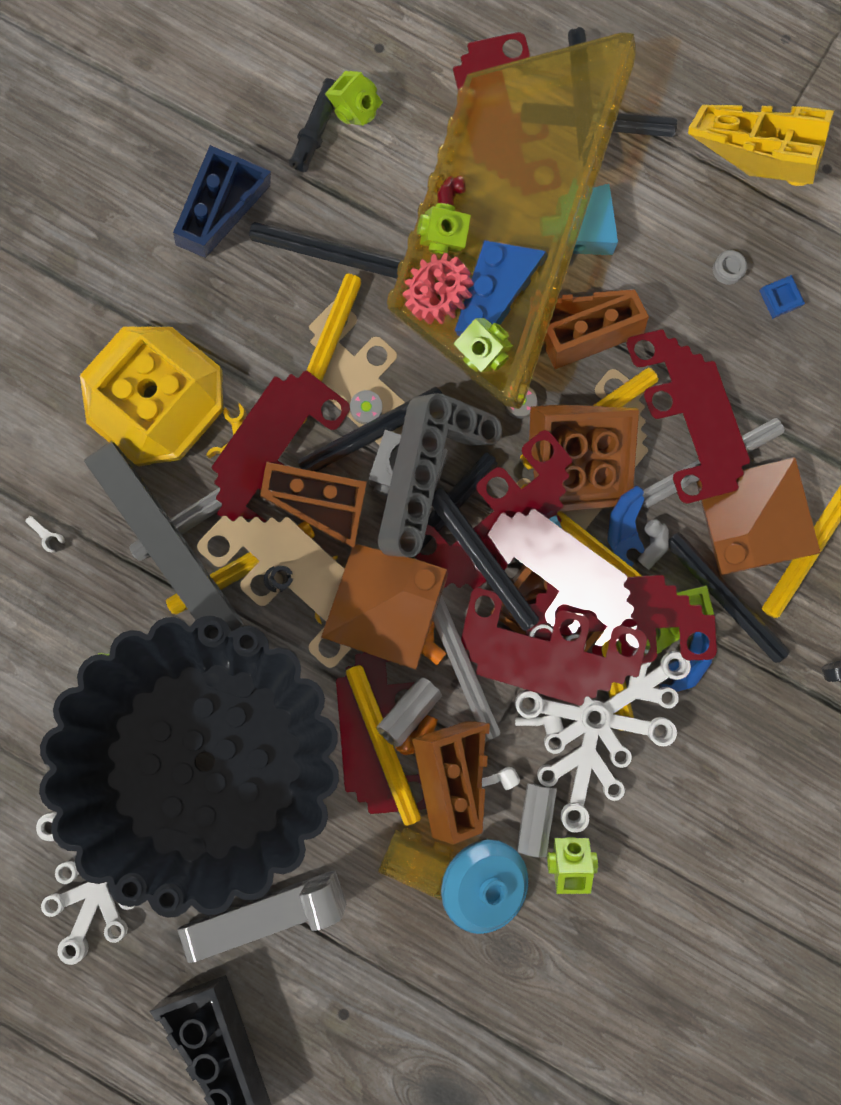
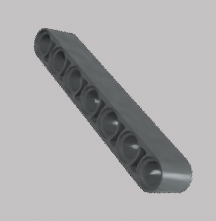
M111 440L84 459L92 474L195 620L203 616H216L228 624L231 632L242 626L243 622L115 442Z

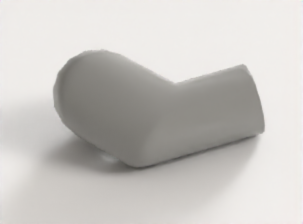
M653 519L646 524L645 532L650 536V545L637 558L648 570L666 553L669 547V529L666 524H661L657 519Z

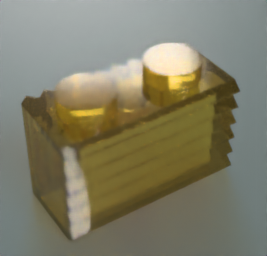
M404 828L402 832L395 830L378 872L442 900V881L447 867L455 857L452 855L454 850L439 842H435L433 846L421 841L422 835L411 829Z

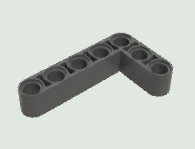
M439 393L417 396L409 402L378 537V545L383 554L387 556L414 557L421 551L446 437L468 446L495 444L502 435L501 422L497 417Z

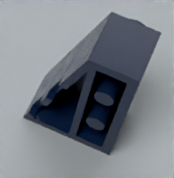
M210 145L173 231L175 245L206 258L270 187L271 171Z

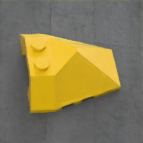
M702 105L689 126V135L747 175L786 180L791 185L804 186L814 183L834 111L792 106L790 113L772 112V106H762L761 112H743L742 105Z

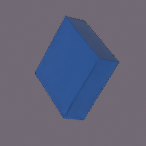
M792 275L763 286L759 290L772 319L796 310L805 304Z

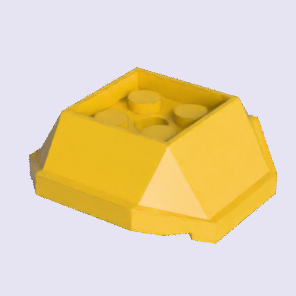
M122 327L80 374L86 424L108 442L111 440L115 442L124 455L138 467L153 463L181 460L223 412V371L221 367L173 327ZM153 385L157 386V391L152 397L144 398L146 388Z

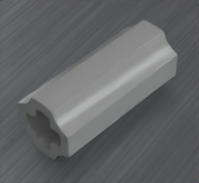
M423 677L421 679L418 678L376 727L379 734L395 747L401 746L442 697L440 690L431 681Z
M527 783L516 850L518 853L533 857L547 856L557 792L556 788Z

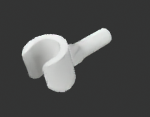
M32 516L26 519L25 522L42 538V546L46 551L56 553L49 545L52 537H56L62 544L65 543L62 535L50 533Z
M545 715L531 719L524 717L515 718L516 726L544 725L547 735L561 732L564 729L561 717Z
M505 767L492 776L482 778V787L501 782L504 789L509 790L520 783V778L514 768Z

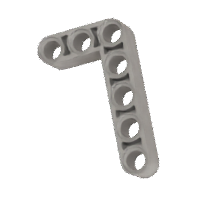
M330 871L268 893L261 898L232 906L220 914L208 915L179 927L177 931L187 962L193 963L307 921L311 931L327 928L342 919L347 903L336 871Z

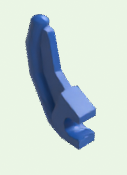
M635 486L621 495L610 514L607 542L613 552L631 567L634 562L627 558L626 552L631 548L637 549L640 553H643L645 550L638 536L635 524L637 515L644 502V497L642 496L644 491L639 486Z
M695 632L689 650L694 654H702L709 648V639L704 633ZM712 659L691 660L690 672L686 677L679 680L673 679L669 685L659 684V689L670 687L679 692L695 687L712 664ZM675 660L669 663V669L671 671L677 670L679 661Z

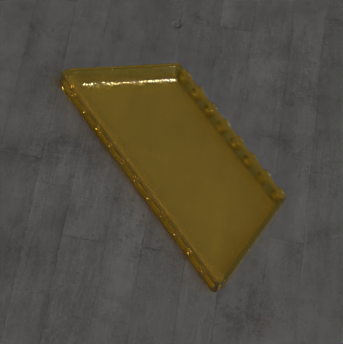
M621 32L467 74L464 86L458 91L457 106L454 115H451L448 120L447 135L444 144H441L438 149V161L434 172L428 178V191L424 201L418 207V220L414 230L409 234L408 249L404 260H401L399 263L398 278L394 289H391L389 292L387 308L394 317L505 406L520 409L525 401L634 66L636 55L634 34ZM453 176V178L457 176L464 177L466 191L463 194H456L454 207L455 211L469 214L471 217L465 248L457 253L448 251V255L452 259L455 256L460 259L470 271V279H472L484 240L546 251L548 255L542 267L538 266L531 276V282L525 291L521 290L511 304L510 312L500 325L508 333L509 337L507 340L513 347L507 353L510 356L508 361L497 371H474L464 362L463 358L465 355L454 345V342L460 337L455 332V328L462 309L457 308L455 310L456 318L452 319L449 315H446L443 324H440L435 318L430 325L424 319L419 321L405 305L408 300L403 296V292L409 289L405 284V280L413 279L414 277L411 269L419 270L422 259L429 263L431 262L432 255L436 254L428 251L429 246L420 245L421 235L417 234L419 218L421 214L425 215V212L432 206L436 207L438 203L437 192L445 179ZM436 254V256L441 260L443 255Z

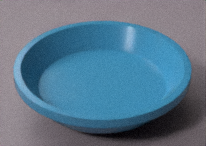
M482 840L468 845L453 858L443 877L441 896L447 915L458 927L470 933L484 934L502 928L517 915L525 901L528 890L526 865L515 849L501 841Z

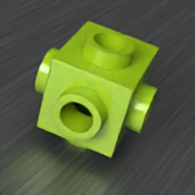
M344 71L325 93L336 108L335 114L345 124L362 126L368 124L374 119L376 110L383 103L376 93L377 87L365 77L362 72Z
M437 203L436 207L432 206L425 212V215L421 214L419 218L417 234L421 235L420 245L429 246L428 251L443 255L448 253V251L459 252L466 246L471 215L455 211V207L452 205Z
M475 318L454 342V345L465 355L463 358L464 362L476 372L479 370L481 372L499 370L508 361L510 356L507 353L513 347L507 340L509 337L508 333L497 323L491 324L486 318Z
M555 838L554 850L547 854L548 873L554 874L556 894H591L593 877L598 872V858L596 852H591L589 838Z

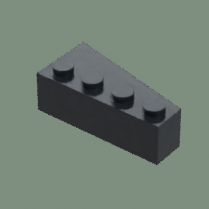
M226 975L165 997L149 1011L156 1022L160 1021L168 1034L166 1039L173 1050L177 1048L188 1066L186 1071L192 1081L196 1079L206 1095L204 1099L208 1105H272Z

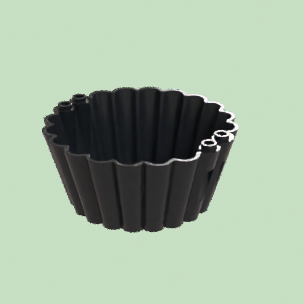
M203 616L195 620L190 627L184 620L176 617H165L158 620L151 627L148 635L137 630L123 632L114 639L110 646L109 655H93L82 663L77 674L78 687L68 688L61 692L55 700L53 715L58 726L50 729L40 744V756L50 770L42 778L39 795L42 803L48 809L57 812L52 821L51 828L54 841L59 847L67 851H77L75 858L76 869L84 880L95 884L108 882L109 892L113 899L123 906H139L148 900L151 908L158 915L166 918L180 916L191 905L202 914L217 915L224 912L232 904L235 896L243 900L261 898L269 891L273 883L274 873H291L301 865L306 851L304 840L315 838L326 827L328 811L323 799L332 795L339 782V771L335 763L328 757L336 748L338 732L335 725L328 718L320 715L325 704L323 690L316 682L300 678V661L293 652L279 647L269 649V642L265 634L255 627H239L231 632L228 624L216 616ZM202 752L211 753L215 759L213 768L207 772L201 771L196 765V758Z

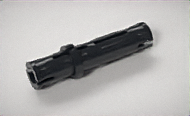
M326 78L323 81V86L306 125L297 135L299 141L292 157L289 159V165L292 168L295 166V163H298L295 168L297 171L307 172L315 150L321 147L323 142L321 136L334 109V105L325 93L336 82L334 79Z
M273 566L264 574V585L271 592H277L276 589L282 592L291 585L293 581L291 575L293 573L286 566ZM276 572L283 576L282 584L277 583L274 579Z

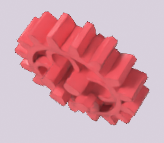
M444 253L441 260L436 254H433L429 263L422 259L419 270L411 269V273L414 275L413 279H407L404 282L409 288L403 292V296L408 300L405 305L419 321L424 319L431 325L436 318L440 324H443L446 315L454 319L456 318L455 310L457 308L462 310L466 308L462 301L472 297V294L467 289L474 285L469 277L471 273L458 257L455 256L452 259L448 253Z

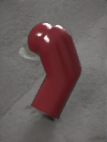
M447 177L437 192L438 203L454 206L456 194H463L466 191L464 177Z

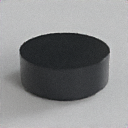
M841 660L829 663L821 668L826 681H841Z

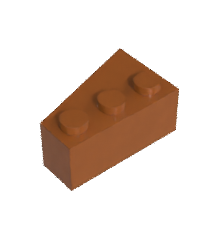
M635 289L595 292L593 296L573 297V294L562 295V298L545 300H542L541 297H531L530 318L554 369L627 342L629 337L644 334L649 319Z
M266 462L260 497L349 547L354 548L367 482Z
M468 720L412 739L431 833L435 839L456 844L482 834L485 802L482 776L483 767H487L488 756L484 755L485 734H489L490 723Z

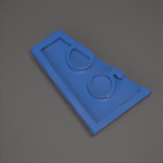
M484 240L471 279L474 285L468 288L472 297L464 300L466 308L461 310L455 328L457 335L460 336L475 318H486L491 324L497 323L501 325L511 310V304L521 290L525 291L531 282L530 278L538 266L542 267L547 260V252Z

